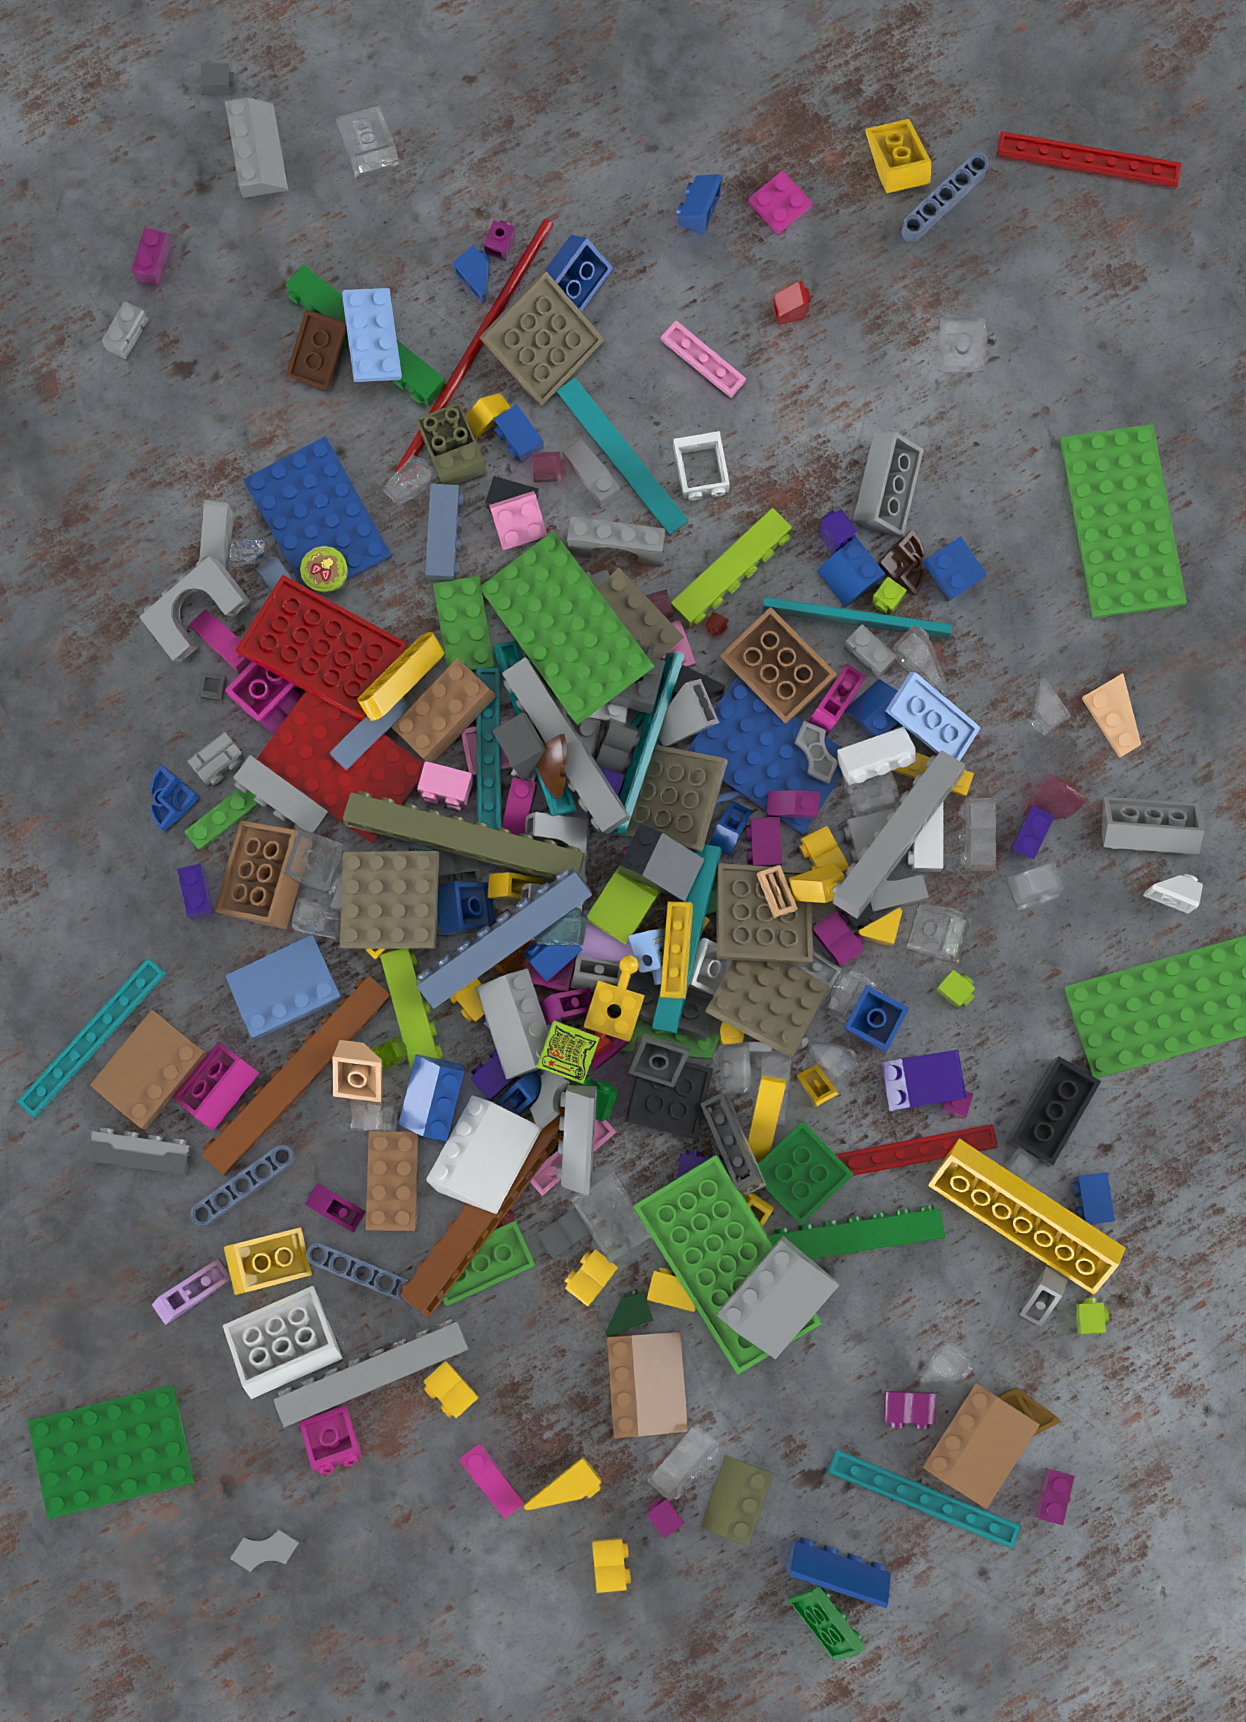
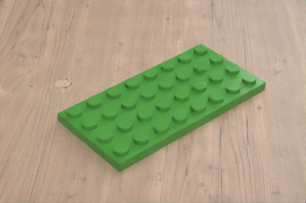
M1149 424L1061 437L1060 443L1092 618L1186 605V595L1154 425Z
M554 530L480 587L482 593L577 725L655 667Z
M1246 935L1065 986L1064 991L1090 1075L1098 1079L1245 1037Z
M716 1154L634 1204L633 1207L737 1374H740L770 1355L735 1332L717 1316V1313L774 1245L742 1193L735 1188L729 1172ZM817 1313L813 1315L791 1342L822 1324Z

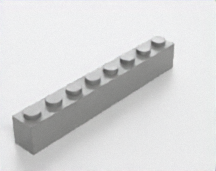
M525 657L504 671L502 674L506 679L503 681L505 687L510 693L514 692L518 700L515 701L517 706L523 713L527 712L535 731H539L543 737L542 743L545 744L559 734H565L567 749L565 774L568 777L566 783L573 792L577 791L581 797L578 802L584 811L587 812L589 810L593 816L591 822L598 832L602 831L609 834L630 820L631 817L532 661Z
M943 750L937 756H931L926 764L927 770L924 774L919 773L913 782V789L910 792L907 790L899 801L901 803L899 808L891 810L886 819L888 821L884 828L880 826L873 836V839H875L871 845L867 844L860 853L861 859L859 862L851 864L846 872L847 878L844 882L840 880L833 889L832 893L835 894L833 904L858 919L963 776L965 764Z
M451 1319L438 1324L439 1330L430 1333L429 1329L415 1334L416 1339L407 1343L405 1338L393 1343L394 1349L384 1352L383 1348L369 1353L371 1358L361 1362V1359L357 1358L346 1363L348 1368L342 1371H338L336 1367L324 1372L325 1378L315 1381L313 1377L301 1382L302 1387L293 1391L289 1387L277 1392L279 1397L273 1399L283 1427L292 1425L469 1350L459 1322L453 1323Z

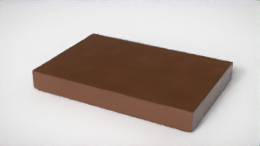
M305 309L285 377L330 391L347 337L346 322Z

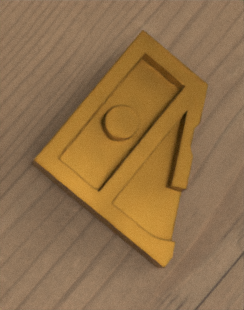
M1018 1387L998 1396L1040 1424L1033 1436L1061 1423L1059 1417Z

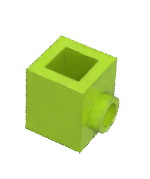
M887 577L875 593L872 603L879 611L892 615L905 597L907 590Z
M953 969L937 987L936 991L958 1009L961 1005L966 1007L975 997L972 992L976 988L972 985L974 982L964 973L960 975Z
M1083 1298L1081 1304H1075L1077 1334L1106 1333L1105 1322H1109L1108 1308L1104 1307V1303H1097L1096 1298Z

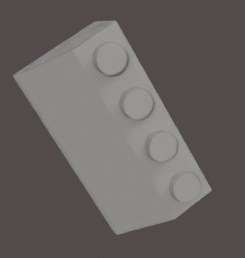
M248 97L225 101L238 182L243 198L288 191L274 104Z
M897 432L873 434L853 518L855 523L868 530L897 537L904 536L923 456V448Z
M1117 797L1103 798L1101 834L1104 847L1111 849H1133L1136 851H1158L1161 853L1175 852L1186 855L1200 854L1205 830L1199 803Z
M528 969L504 975L476 987L506 1080L541 1070L536 1066L549 1031Z
M567 1085L566 1092L561 1093V1107H565V1116H560L559 1130L564 1131V1140H559L558 1154L563 1155L562 1164L558 1163L557 1178H561L562 1187L589 1195L593 1173L597 1086Z

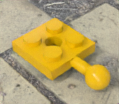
M626 955L619 963L622 973L617 986L598 981L584 1027L630 1042L645 995L626 990L631 974L635 973L639 967L636 957ZM612 1004H617L621 1008V1015L615 1019L609 1017L607 1013L608 1007Z

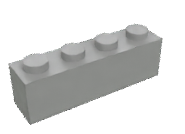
M249 755L233 777L236 781L235 787L245 794L248 790L256 795L254 798L256 802L263 807H266L267 804L275 809L273 813L284 822L288 818L295 824L292 828L303 834L308 833L312 835L328 813L327 810L251 755Z

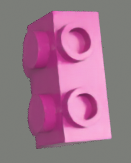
M346 1405L299 1421L310 1465L315 1473L319 1472L321 1475L329 1474L334 1471V1466L340 1464L351 1466L358 1462L357 1458L363 1457Z

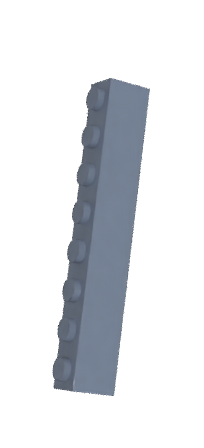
M575 868L562 870L556 875L557 879L554 882L541 885L536 890L537 894L530 899L528 897L523 898L516 904L517 908L510 913L506 911L496 919L497 923L491 927L487 925L477 932L478 936L472 941L465 940L457 947L458 951L451 956L446 954L437 961L438 965L433 969L427 968L417 976L419 979L416 980V986L433 1009L592 896L591 890Z

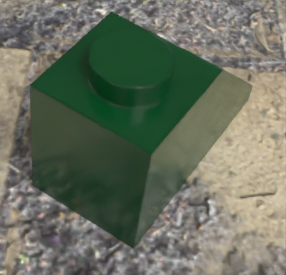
M635 1289L623 1294L625 1299L620 1300L605 1332L607 1337L653 1320L644 1292L638 1293V1290Z

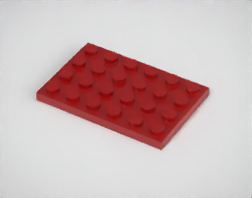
M282 575L237 646L236 653L362 721L366 713L358 702V698L404 652L408 643Z
M307 691L256 759L341 822H343V816L351 792L356 794L358 791L366 792L372 795L371 798L380 800L381 797H385L395 801L394 804L402 805L419 782L424 767L422 761L383 734L346 771L329 753L361 720ZM350 827L372 844L379 837V834Z

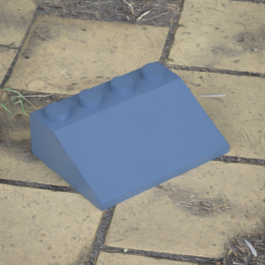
M313 934L225 975L241 1016L252 1039L255 1041L342 999L341 993Z

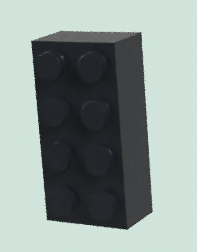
M1060 1056L1056 1057L1008 1138L1007 1143L1046 1166H1053L1101 1081Z

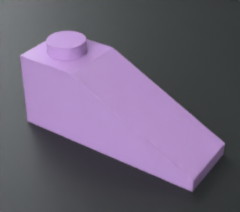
M217 1259L159 1296L152 1306L166 1325L229 1282L231 1277L220 1260Z

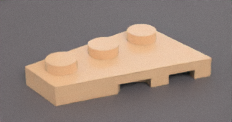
M1123 673L1082 697L1083 702L1119 758L1140 747L1141 741Z

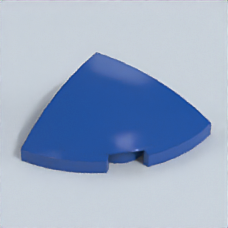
M161 764L154 774L149 791L153 794L154 805H150L152 817L157 826L164 831L180 819L200 797L185 782Z

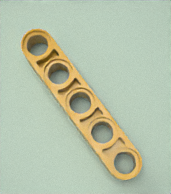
M427 632L418 637L360 695L358 702L370 721L383 717L444 655L445 652L433 632Z

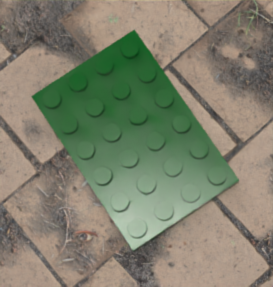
M174 1385L28 1420L48 1519L195 1483Z

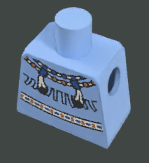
M666 928L629 936L634 956L639 962V971L641 973L652 971L655 985L661 984Z

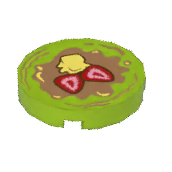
M321 546L312 549L305 555L301 562L300 572L302 580L309 589L316 593L327 594L342 587L347 579L348 568L345 558L339 551L332 547Z

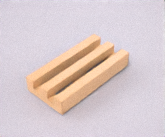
M780 865L757 873L774 918L786 915L789 912H795L798 909ZM774 872L776 873V876H777V878H778V881H779V883H780V886H781V888H782V891H783L784 896H785V898H786V901H787V903H788V906H789V907H787V908H786L785 903H784V901H783V898H782V896H781L780 889H779V887L777 886V883H776L775 878H774V876H773V873H774Z

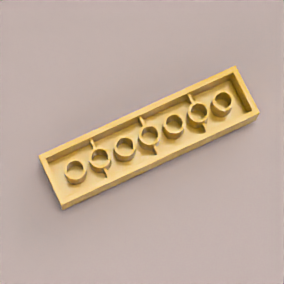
M958 1139L936 1169L928 1184L929 1187L1093 1295L1119 1266L1126 1248L961 1139Z

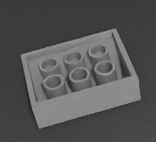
M782 1236L722 1305L717 1316L735 1332L776 1359L840 1284L787 1238Z

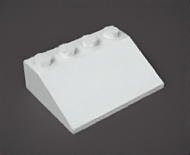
M472 1095L426 1181L439 1193L497 1214L542 1129L537 1127L536 1124L490 1101Z
M314 1286L223 1325L242 1387L251 1399L343 1359Z

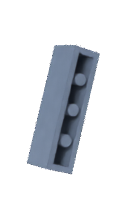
M430 484L425 569L427 581L455 580V575H460V561H456V554L461 552V538L457 537L458 529L462 530L463 516L459 515V507L464 505V493H460L459 485Z

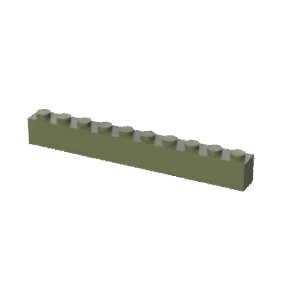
M358 791L357 794L350 793L343 816L345 826L556 880V875L566 868L570 870L574 867L580 875L584 861V853L574 846L564 848L557 846V843L551 840H543V842L534 840V837L528 834L521 833L520 836L510 834L511 831L505 828L498 827L494 830L487 828V825L481 822L467 823L458 816L444 817L435 810L421 811L415 805L405 803L404 806L394 804L395 801L385 797H381L380 800L371 798L372 795Z

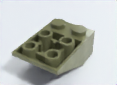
M460 402L416 419L441 484L458 485L487 473L484 459Z

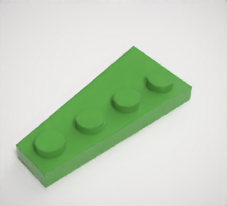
M637 1019L631 1038L633 1041L621 1050L633 1052L637 1037L645 1034L690 1048L688 1057L712 1059L720 1035L708 1032L706 1041H702L679 1032L672 1034L653 1030L652 1023Z

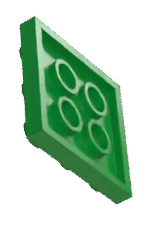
M803 1121L758 1163L766 1182L764 1187L800 1225L854 1175Z
M818 1585L795 1593L788 1599L789 1603L833 1661L859 1655L866 1649L862 1643L863 1638L856 1630H852L848 1625L846 1615L840 1609H836L831 1602L830 1594L824 1588H820Z

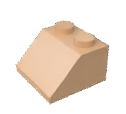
M339 1040L333 1055V1096L374 1102L382 1101V1060L364 1043Z

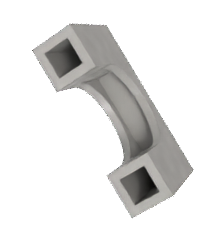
M570 517L567 542L568 550L572 555L592 558L593 549L610 547L627 550L638 556V564L658 567L662 565L665 540L664 528Z
M211 556L201 558L196 563V568L191 572L184 573L174 587H169L163 591L162 597L157 602L147 605L144 608V613L139 616L172 661L182 662L198 648V645L183 627L180 619L181 606L191 593L200 590L207 592L222 612L231 617L237 615L251 602L218 558Z
M893 808L847 820L846 827H843L846 841L850 840L853 848L850 850L852 863L859 862L861 851L867 844L871 845L873 843L875 832L880 826L884 828L888 822L886 819ZM923 875L897 881L885 880L869 902L874 914L926 901L929 896Z
M540 812L526 815L525 834L533 836L534 840H551L556 842L557 846L564 848L574 846L584 853L580 876L586 883L585 864L588 861V851L586 848L590 835L588 819L561 815L552 816V814ZM531 883L521 886L520 901L525 897L530 899L537 894L536 890L541 885ZM585 901L564 916L573 917L581 915L585 908Z

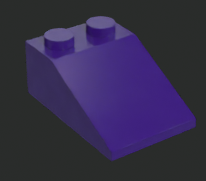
M959 1050L881 1063L889 1111L908 1110L967 1098Z

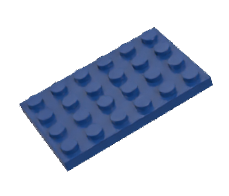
M326 436L243 479L299 584L308 588L301 577L300 567L302 559L309 551L316 547H332L343 555L348 568L346 581L392 558Z
M736 677L714 709L719 723L699 732L687 751L722 757L728 760L722 782L766 812L768 792L787 790L820 792V810L843 775L839 765L837 764L829 784L806 775L808 771L807 757L804 751L794 744L803 721L795 716L785 724L745 682ZM825 736L824 742L828 753L838 760L837 750L842 749V747ZM780 817L781 822L801 835L805 833L813 820Z

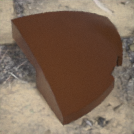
M910 530L877 564L889 578L905 588L910 594L916 595L920 590L926 573V569H922L921 559L925 556L918 536L913 530Z
M559 734L543 744L546 751L536 764L542 781L555 798H561L566 783V776H564L565 765H567L565 734Z

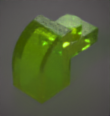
M400 1035L389 1039L382 1045L370 1048L382 1060V1072L408 1061L407 1047L401 1040Z

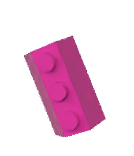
M252 662L225 691L247 714L260 722L296 685Z
M218 1041L173 1098L195 1118L214 1131L230 1109L239 1101L245 1090L254 1082L259 1072Z

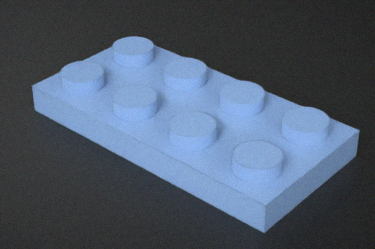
M390 289L343 290L342 297L354 382L400 380L402 374Z
M916 672L909 673L885 710L937 755L943 750L959 761L981 729L980 726Z

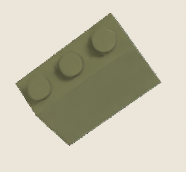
M725 1455L701 1527L749 1546L773 1473Z

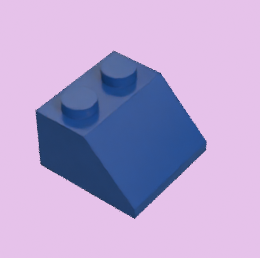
M696 175L694 182H689L685 191L686 201L685 203H680L676 216H679L678 225L700 234H705L721 196L722 175Z
M961 536L922 562L948 601L987 575Z
M857 537L840 548L817 570L818 574L845 608L881 583L885 576L883 570Z
M878 679L844 711L869 738L893 731L900 723L885 710L898 690Z
M452 882L438 887V911L442 935L476 933L487 925L491 927L495 924L493 901L491 898H488L489 882Z
M866 985L844 1029L862 1042L886 1053L909 1007Z

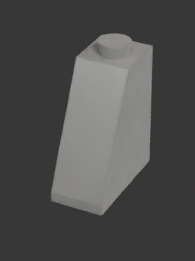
M205 500L200 559L205 556L218 558L225 569L227 568L235 519L229 503Z
M701 679L685 683L667 707L658 734V739L662 746L667 747L677 744L719 723Z

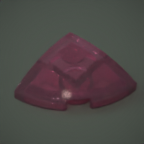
M1048 773L1022 817L1026 818L1031 805H1034L1055 815L1053 820L1059 818L1065 820L1079 811L1087 799Z

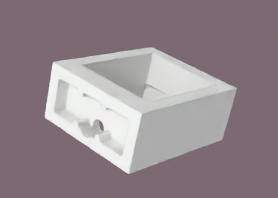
M720 431L673 439V449L683 499L695 501L705 495L718 497L724 495L725 492H729L730 483ZM715 448L721 483L688 488L682 454Z

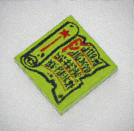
M553 1021L536 1067L583 1084L600 1037Z

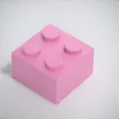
M425 761L417 789L420 797L424 798V802L432 805H437L440 802L447 804L446 807L449 809L460 811L461 808L467 809L474 780L472 773Z

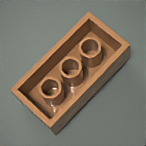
M457 658L392 728L423 759L434 763L497 695Z
M369 1131L366 1204L367 1231L417 1232L419 1134L415 1132Z

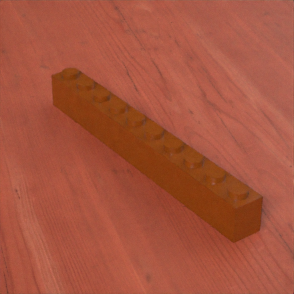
M368 976L366 979L362 977L355 984L354 989L356 990L350 996L345 995L337 1004L339 1008L334 1014L328 1013L322 1019L320 1029L317 1032L311 1031L304 1039L305 1045L300 1050L297 1048L293 1050L287 1057L289 1062L283 1068L279 1066L271 1074L272 1080L266 1086L262 1084L254 1092L253 1095L256 1097L250 1103L245 1102L238 1109L237 1113L239 1115L233 1121L228 1120L221 1127L220 1131L222 1133L217 1139L212 1138L203 1147L205 1151L202 1153V1156L222 1175L226 1176L333 1062V1055L339 1040L352 1041L392 999L391 995L371 976Z
M560 1105V1114L541 1130L497 1214L465 1203L462 1213L449 1224L447 1233L434 1244L429 1257L419 1264L417 1273L412 1280H408L404 1284L400 1296L429 1318L559 1144V1140H562L564 1137V1131H560L559 1127L560 1116H565V1109ZM532 1118L530 1122L536 1124L534 1118Z

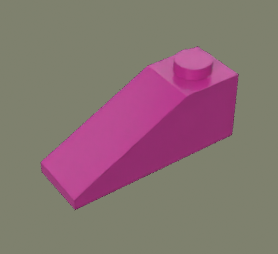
M206 609L188 625L238 674L252 662L236 653V648L241 640Z
M847 663L808 723L826 730L825 736L827 737L867 676Z
M513 777L502 828L511 831L510 834L518 836L521 833L525 834L526 815L531 814L537 790L536 782Z
M481 1443L459 1459L504 1518L524 1504V1501Z

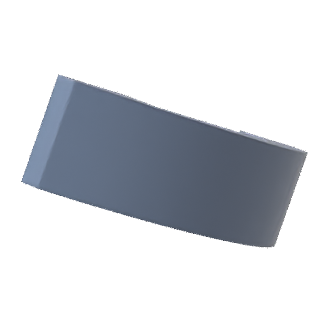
M402 697L380 719L370 721L368 716H366L329 754L347 771L412 705Z

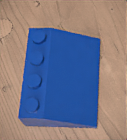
M801 1537L800 1541L793 1540L785 1565V1569L790 1576L887 1609L891 1573L885 1570L886 1565L872 1561L871 1565L863 1563L862 1557L848 1553L847 1557L839 1555L838 1549L824 1545L823 1549L814 1546L815 1541Z

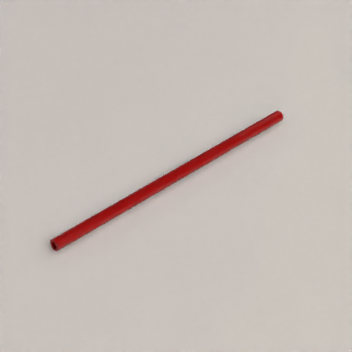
M544 219L428 414L446 408L484 344L479 337L501 315L554 224L550 220ZM420 429L395 469V472L403 477L407 474L425 443Z

